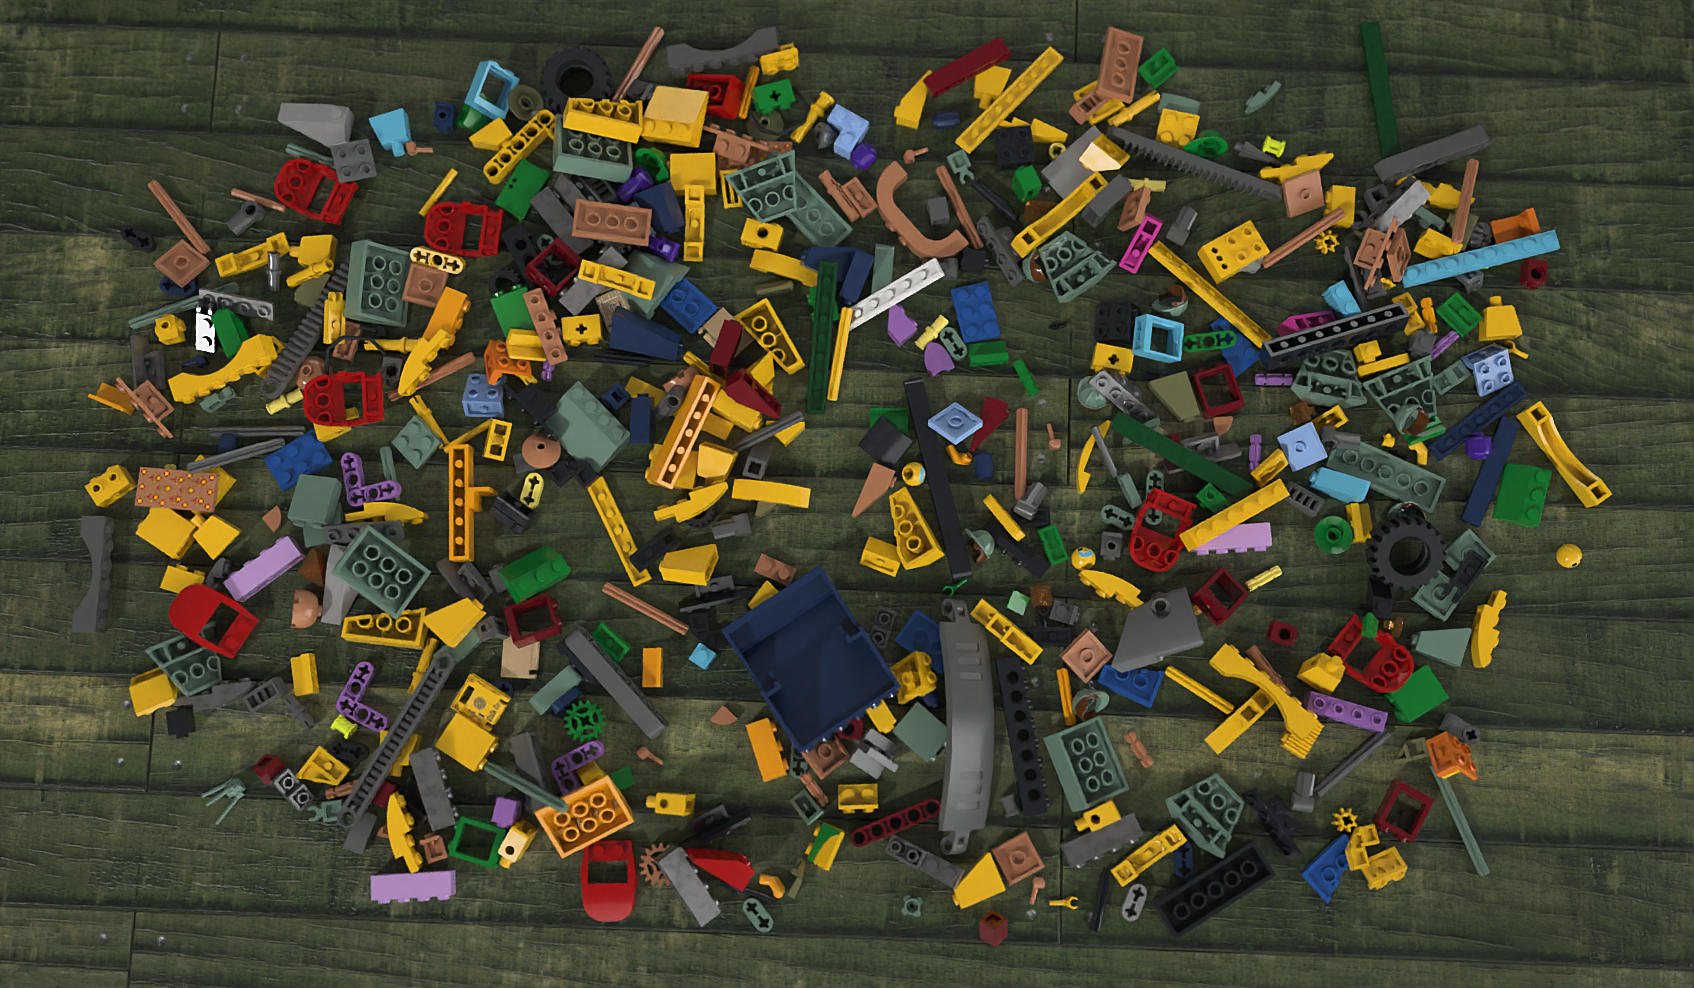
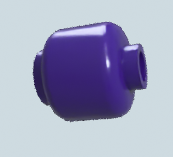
M861 142L850 154L852 159L850 163L857 170L859 168L867 170L876 161L877 157L875 154L877 152L867 142L865 144Z
M1484 432L1471 433L1472 437L1465 439L1466 455L1471 457V460L1488 459L1487 456L1492 454L1491 438L1484 436Z

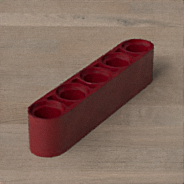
M1001 37L996 38L929 74L923 79V83L932 98L938 97L1005 61L1010 57L1011 52Z
M935 798L922 800L855 828L850 834V841L855 847L868 845L938 815L941 804ZM933 801L937 804V809L931 813L927 811L926 806L929 802ZM912 809H916L919 812V817L916 820H911L908 817V813ZM893 817L901 819V824L897 828L890 825V820ZM874 825L882 826L883 831L880 835L872 833L871 830ZM857 832H861L865 836L861 843H856L853 839L854 834Z

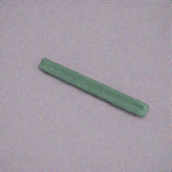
M236 282L212 289L230 294L240 291ZM199 294L133 317L128 320L131 328L137 329L156 322L155 319L162 318L165 314L176 315L196 308Z
M488 761L484 766V770L558 812L566 813L567 809H569V804L494 762Z
M1431 765V771L1480 876L1488 874L1489 869L1448 779L1435 775L1433 765Z

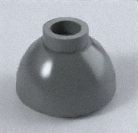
M819 122L814 129V143L818 149L826 148L836 141L837 132L832 130L828 124Z

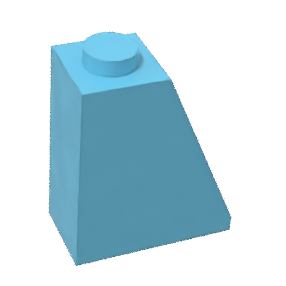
M1324 467L1316 471L1314 470L1309 478V481H1311L1310 488L1348 504L1363 501L1371 484L1367 480Z

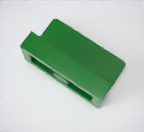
M480 92L479 97L496 106V102ZM465 103L454 124L461 128H468L476 133L487 125L490 117Z
M1005 341L968 344L967 346L969 367L1007 364L1009 360Z

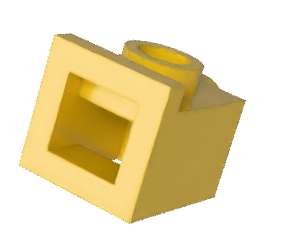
M1377 340L1359 344L1352 349L1357 367L1376 362L1375 358L1381 355Z

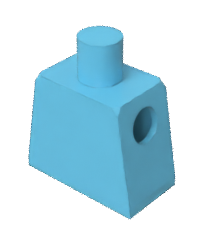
M401 108L369 118V122L385 150L392 149L394 156L404 155L405 150L403 146L407 142H411L409 119L404 109Z

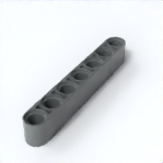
M1476 126L1383 159L1374 166V170L1382 183L1387 184L1482 150L1491 143V139L1482 126Z
M578 626L565 638V643L648 737L655 739L669 726L665 717L584 627Z

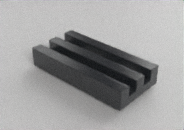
M1049 506L1039 507L1037 512L1045 511V514L1035 515L1033 518L1046 519V522L1017 524L1020 528L1049 526ZM1014 508L1010 509L1011 517L1015 522L1016 520H1028L1023 516H1015Z

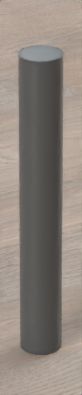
M1096 424L1092 425L1090 429L1112 477H1117L1119 472Z

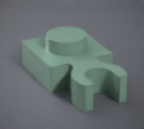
M964 149L946 157L953 173L959 172V181L962 185L965 184V175L969 176L971 181L974 180L973 173L967 170L972 165Z
M228 386L219 394L215 393L206 396L200 405L203 410L212 413L237 394L233 388L231 389Z
M343 799L321 802L322 808L319 806L309 807L308 810L316 811V816L309 818V821H318L321 817H323V822L336 821L337 814L344 804Z

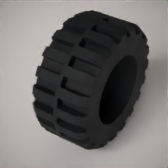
M573 46V49L565 47L562 48V52L556 51L553 53L554 57L552 59L548 58L546 60L547 66L542 67L541 73L543 76H540L541 91L548 106L555 114L564 113L568 98L593 99L594 102L609 99L611 102L610 97H613L614 94L612 75L606 61L596 51L591 52L587 47H583V49H580L579 46ZM585 72L593 76L594 83L591 89L584 95L570 97L563 94L560 90L562 82L570 74Z
M1397 513V517L1387 516V521L1382 522L1380 520L1376 524L1378 526L1376 530L1371 529L1369 532L1371 538L1366 539L1365 544L1368 548L1365 549V556L1368 558L1366 560L1368 566L1385 585L1388 584L1391 588L1398 589L1399 587L1402 591H1408L1409 587L1416 590L1420 589L1419 585L1421 584L1427 586L1430 584L1429 580L1431 578L1436 579L1439 576L1438 570H1443L1445 566L1442 560L1447 559V553L1444 551L1447 547L1446 543L1442 540V534L1425 518L1417 517L1412 513H1408L1407 516L1404 513ZM1404 537H1418L1422 543L1419 557L1407 566H1393L1389 562V552L1394 543Z

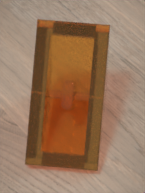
M314 548L308 553L297 574L325 588L326 570L322 552Z

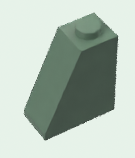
M1462 628L1415 632L1409 640V651L1452 667L1461 666L1472 629Z

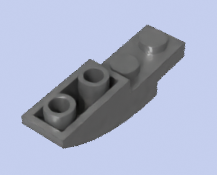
M251 678L238 679L239 683L232 684L231 680L219 681V685L212 686L210 691H201L200 695L186 697L184 694H180V698H176L173 706L193 705L194 712L218 709L243 698L244 695L258 686V682L251 681Z
M892 834L884 850L885 853L954 889H957L965 870Z

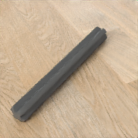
M797 411L725 448L740 452L803 421L804 415L801 411Z
M306 426L210 427V436L220 437L221 435H234L236 437L302 436L306 434Z
M278 437L191 462L186 467L189 474L197 473L283 448L285 441L283 437Z
M1384 728L1383 732L1375 734L1313 788L1314 793L1318 797L1325 795L1391 738V733Z

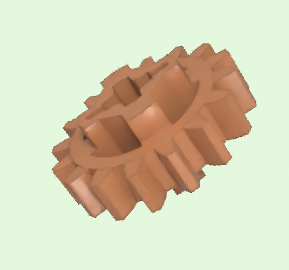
M663 842L659 844L658 848L653 844L652 851L647 848L645 850L647 856H641L644 862L640 863L639 866L644 867V870L640 873L647 875L645 881L652 880V886L656 882L659 883V887L663 886V882L670 885L666 877L660 878L662 871L654 861L656 857H652V854L658 851L664 852L671 844H668L666 848ZM648 865L652 866L653 874L650 872Z

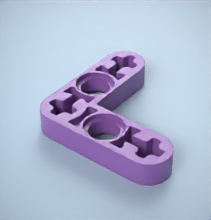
M347 452L342 456L341 466L346 495L351 506L363 507V503L383 502L397 498L401 494L402 487L396 481L388 480L366 486L361 457L351 452ZM356 474L358 481L353 485L351 477ZM392 486L394 487V490L391 492H384V490L391 489ZM373 489L378 491V496L375 499L371 497ZM358 495L365 496V498H360L357 501H355V498H357Z
M360 662L337 700L336 708L341 714L373 731L387 730L390 726V719L381 712L360 702L376 672L375 666L371 662ZM368 666L369 674L363 675L362 667ZM363 675L362 679H365V682L360 679H356V677H361ZM355 682L361 685L358 693H353L351 690V686ZM349 701L348 704L350 706L356 707L354 712L349 708L344 710L342 703ZM364 708L368 711V717L361 720L358 713ZM372 718L376 720L383 719L382 723H384V726L378 728V723L370 720Z
M597 740L591 741L552 762L551 770L563 796L582 787L574 770L601 757L605 749L602 742ZM593 747H598L596 753L587 755V751L593 749ZM575 753H579L582 756L580 764L575 763L573 759ZM560 764L565 765L563 770L558 769V766ZM569 773V776H566V777H564V778L561 777V776H563V775ZM567 779L572 780L574 783L572 790H568L565 786Z

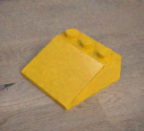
M657 86L643 115V129L640 136L651 142L699 148L709 92Z

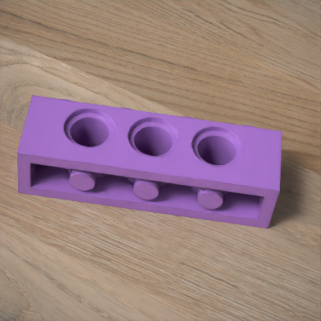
M1313 691L1304 692L1301 705L1306 711L1309 709L1318 716L1374 732L1384 731L1388 715L1386 712Z

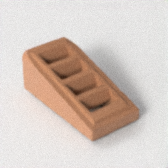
M1096 87L1076 102L1069 110V113L1079 124L1087 121L1110 100L1107 96L1095 93ZM1095 94L1101 102H1099L1093 95Z

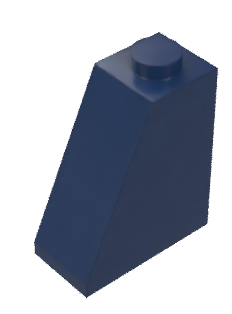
M671 182L659 184L632 195L640 208L652 209L651 221L660 233L668 231L670 235L679 232V227L686 225Z
M807 247L800 254L799 260L801 262L799 265L818 273L819 260L838 262L836 282L843 284L854 255L859 248Z
M857 249L839 294V300L843 305L851 307L859 302L874 268L875 256Z
M649 393L637 394V398H632L630 444L656 443V423L653 412L655 400L654 397H649Z

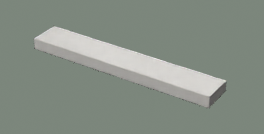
M936 258L931 259L850 307L853 312L849 331L943 277L945 274Z

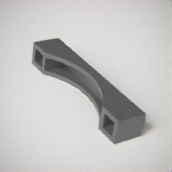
M776 27L757 30L743 43L723 51H702L692 48L685 43L667 46L669 68L673 75H684L690 71L701 72L707 68L718 69L729 64L734 66L746 61L756 62L764 55L781 51Z
M82 516L80 535L90 551L92 578L85 598L73 612L72 632L104 633V629L107 626L105 616L109 605L107 592L110 588L109 571L112 567L110 555L113 550L112 533L115 530L114 518L107 516Z

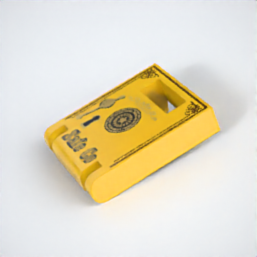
M472 673L467 678L451 708L483 729L491 732L494 728L492 725H496L507 707V704L503 701L509 702L511 697ZM471 686L474 688V691L468 701L462 698Z

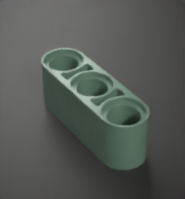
M876 244L871 295L891 284L895 246Z
M475 625L455 648L445 644L433 657L435 658L438 653L448 652L455 657V665H457L484 642L480 640L477 626ZM447 656L440 659L442 667L445 668L450 664V659Z
M568 665L537 692L529 702L543 716L551 710L550 705L574 686H578L584 679L576 668Z

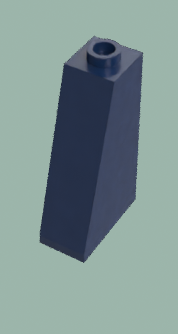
M616 307L612 314L611 348L677 361L679 354H683L685 344L682 343V335L624 307Z

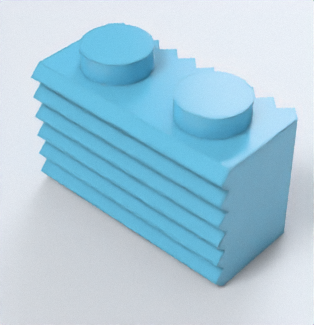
M1343 280L1322 293L1326 303H1328L1327 306H1330L1329 309H1332L1337 320L1362 313Z

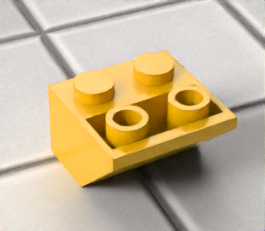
M160 667L132 678L129 690L136 715L151 714L156 709L163 706L168 707L176 701L179 689Z

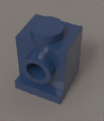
M435 101L434 127L443 133H448V131L455 132L456 124L454 123L458 115L456 106L453 103Z
M617 382L606 389L597 399L611 413L620 408L631 395Z

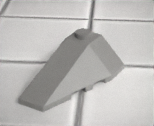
M281 103L278 121L330 148L334 144L349 142L355 115L348 107L330 104Z
M331 544L327 561L321 622L342 625L353 606L352 603L358 595L357 591L331 573L347 549V546Z

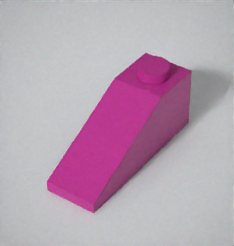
M1147 212L1145 213L1144 221L1139 224L1119 263L1120 267L1136 274L1163 224V220Z
M1332 310L1296 315L1286 319L1277 327L1280 337L1337 320Z

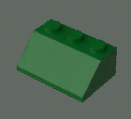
M1506 463L1492 518L1527 529L1538 527L1552 471L1535 466Z
M548 544L497 571L516 604L564 580L571 572L562 555Z

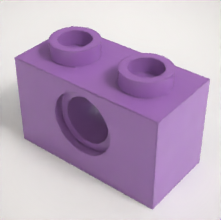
M506 795L497 797L492 821L497 822L496 826L508 828L519 822L524 799Z

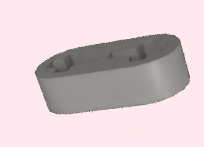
M1134 883L1127 890L1120 911L1121 915L1128 921L1136 920L1141 913L1147 897V890L1143 885ZM1140 887L1142 895H1138L1136 900L1133 901L1135 894L1132 892ZM1132 903H1134L1133 910L1135 914H1130L1128 917V913L1125 910L1126 908L1130 909Z

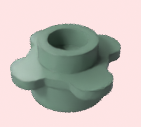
M906 895L903 898L904 907L901 909L902 913L919 917L921 914L920 905L923 903L920 897L911 898L910 895Z

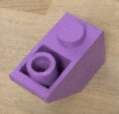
M897 303L889 308L887 334L900 347L917 333V323L913 318H908L904 314V308Z

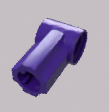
M639 166L631 172L629 179L615 192L628 204L633 199L632 195L649 189L653 185L654 179L643 167Z

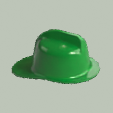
M1205 130L1199 133L1194 140L1187 143L1182 151L1201 158L1217 157L1226 152L1228 145L1218 132Z
M655 147L638 149L635 154L638 166L643 167L654 179L653 186L667 183L669 181V174L666 169L667 159L665 154Z

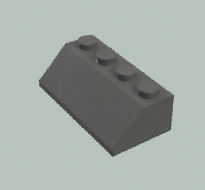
M526 732L510 738L509 750L515 756L514 768L516 773H519L521 778L554 795L537 732ZM525 793L526 800H524L526 811H530V815L535 814V810L546 805Z

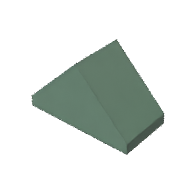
M805 788L790 800L808 826L824 813Z

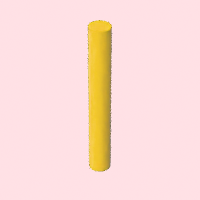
M454 169L449 171L419 211L420 215L425 217L428 214L429 210L458 174L457 171Z
M493 418L488 419L443 447L444 451L449 453V445L464 444L487 430L490 420Z

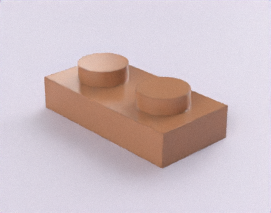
M856 177L841 187L862 218L878 208L876 202Z
M345 321V336H361L363 330H359L360 324ZM345 339V344H337L335 346L332 356L353 362L360 340Z
M761 554L754 569V572L785 586L791 584L797 569L764 554Z

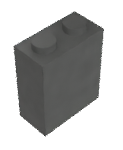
M1118 174L1087 203L1081 216L1095 229L1127 198L1132 189L1131 182L1126 177Z

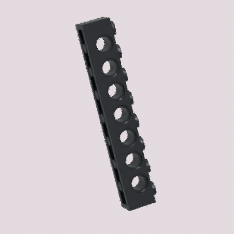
M1398 302L1263 342L1258 357L1268 371L1403 331L1410 315L1403 304Z
M1020 656L994 660L1022 816L1027 817L1048 813L1047 808H1050L1048 796H1045L1043 789L1046 788V781L1044 776L1041 777L1040 772L1043 764L1041 757L1037 756L1036 750L1039 749L1038 738L1034 737L1033 730L1036 729L1035 720L1030 717L1029 710H1032L1031 699L1027 698L1026 691L1029 690L1027 679H1023L1022 671H1025L1023 659L1020 660ZM1011 671L1017 675V680L1014 683L1009 682L1007 679V675ZM1013 691H1018L1021 695L1018 702H1014L1011 699ZM1017 710H1021L1024 713V719L1020 722L1014 718ZM1020 730H1025L1028 734L1025 741H1021L1018 738ZM1025 749L1031 752V758L1027 761L1021 757V753ZM1028 769H1032L1035 773L1032 780L1025 778V772ZM1031 789L1038 791V797L1035 800H1031L1028 796Z

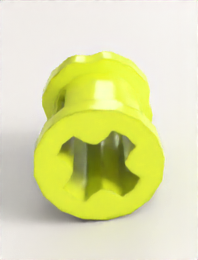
M1267 136L1262 152L1265 153L1267 151L1276 154L1280 158L1286 141L1280 142L1271 139V136Z
M343 714L339 715L331 725V729L338 730L344 735L345 739H349L358 728L356 723L352 724Z

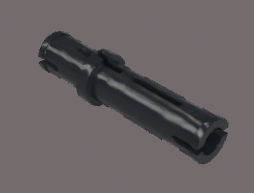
M980 178L973 182L971 188L997 208L998 213L1004 214L1012 223L1019 218L1021 213L1015 210L1007 199L1001 198Z

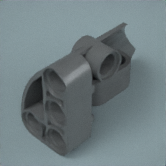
M1186 586L1166 593L1156 592L1149 601L1128 612L1111 667L1122 673L1160 662L1165 659V656L1204 645ZM1159 600L1165 602L1162 606L1155 605Z

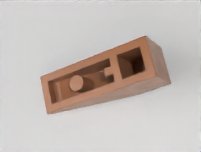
M877 463L873 464L853 510L852 518L855 519L883 496L889 487L893 488L897 477H894V470Z

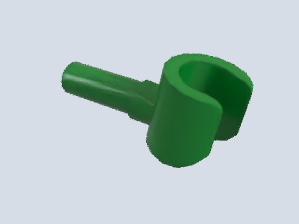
M962 579L952 586H945L942 591L950 588L952 593L947 597H951L954 595L955 590L968 581L967 579Z

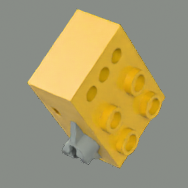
M1251 220L1202 246L1197 254L1217 285L1240 271L1251 274L1256 273L1264 257L1270 251Z

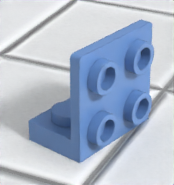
M1496 343L1461 357L1464 366L1473 370L1477 392L1481 397L1514 382L1508 349Z
M470 373L462 399L465 416L504 418L505 410L502 401L504 387L502 385L506 383L507 376L502 374L501 378H498L496 385L488 384L487 374Z

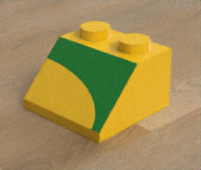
M824 821L822 825L817 824L813 834L816 836L814 843H809L805 854H808L807 860L829 871L845 831Z

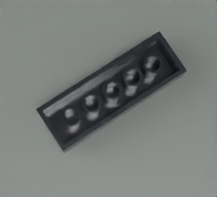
M1247 839L1225 853L1224 858L1219 857L1192 874L1188 879L1181 881L1150 901V904L1170 936L1176 940L1269 881L1276 874L1255 840Z

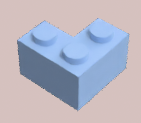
M836 104L827 119V124L832 130L839 133L834 143V152L851 160L850 154L862 142L868 132L869 122Z

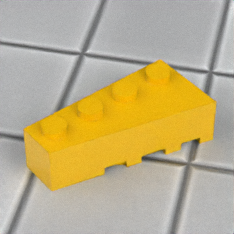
M568 98L563 113V127L637 143L643 129L642 101L628 103L627 100H620L618 103L610 102L609 99L594 102L593 99Z
M767 298L734 316L767 352L773 354L775 361L790 376L806 367Z
M427 608L403 610L397 620L386 612L376 615L345 617L341 637L352 642L424 650L428 626L421 619L431 614V611Z

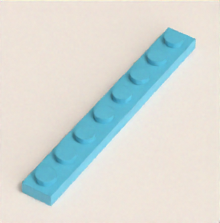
M1555 230L1406 267L1402 283L1404 288L1559 250L1560 245Z

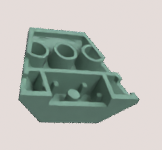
M795 150L724 176L761 224L797 211Z
M1068 231L1038 250L1059 303L1070 302L1097 284L1117 264L1114 260L1110 261L1102 256L1100 251H1094L1086 246L1087 243Z
M635 249L627 258L628 263L621 270L656 281L652 298L648 300L625 291H619L634 313L650 320L655 314L654 310L676 282L679 283L690 270V267Z
M1339 349L1305 359L1291 386L1292 391L1305 403L1330 408L1339 405L1341 409L1367 403L1366 396H1363L1361 390L1362 384L1358 381L1356 375L1357 369L1351 351Z
M1431 355L1362 383L1363 387L1394 422L1396 411L1401 406L1408 404L1422 406V409L1429 418L1437 415L1435 391L1432 385Z
M215 621L206 624L198 635L216 645L218 642L214 635ZM183 634L145 650L186 697L222 681L220 658L217 656V653L193 643Z
M1214 774L1165 801L1171 818L1199 847L1220 858H1224L1226 853L1224 851L1232 837V830L1234 825L1237 824L1245 802L1218 774Z

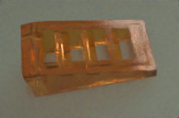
M1028 201L1025 204V221L1036 222L1048 213V208L1051 211L1059 202Z

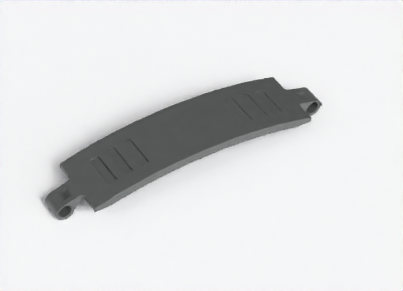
M945 599L941 604V612L944 616L949 617L952 622H940V641L946 686L947 743L939 831H952L947 837L942 838L940 843L942 852L946 855L963 854L966 851L969 834L972 829L985 828L993 771L994 699L985 627L983 624H973L970 622L965 601Z

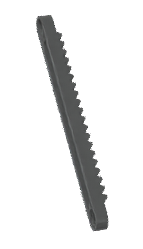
M1111 126L1107 129L1105 136L1115 144L1122 146L1123 151L1128 148L1129 153L1136 151L1137 156L1142 153L1143 158L1150 156L1151 161L1156 158L1157 163L1164 161L1165 166L1170 163L1171 168L1178 166L1179 171L1181 169H1185V173L1192 171V176L1195 174H1199V178L1206 176V181L1213 179V183L1219 181L1220 186L1227 184L1228 189L1233 186L1234 191L1241 189L1242 194L1247 191L1248 196L1255 194L1256 199L1261 196L1269 200L1280 201L1282 198L1283 188L1276 184L1118 127Z
M351 251L348 253L349 256L344 258V263L340 264V269L336 270V275L332 276V281L328 282V287L323 289V294L319 295V300H316L315 305L311 306V311L307 312L306 319H303L302 324L298 325V330L294 331V336L289 338V343L285 344V349L281 350V355L276 358V362L272 363V368L268 369V374L260 385L261 392L267 398L275 399L282 394L324 332V306L329 292H342L343 300H346ZM276 384V389L273 392H267L269 385Z
M441 652L433 659L339 810L337 822L341 827L349 828L355 826L371 804L372 799L376 796L380 786L384 783L385 778L389 775L393 765L397 762L398 757L402 754L406 744L410 741L411 736L414 735L419 723L423 720L424 715L427 714V710L431 707L432 702L435 701L436 696L440 693V689L444 686L445 681L448 680L450 673L455 667L456 659L451 653ZM447 656L450 659V664L444 668L440 665V659ZM346 812H351L353 815L351 823H346L343 819Z

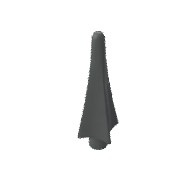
M1245 141L1244 144L1236 142L1233 149L1239 151L1238 156L1261 160L1277 166L1282 165L1280 161L1265 154L1248 141Z

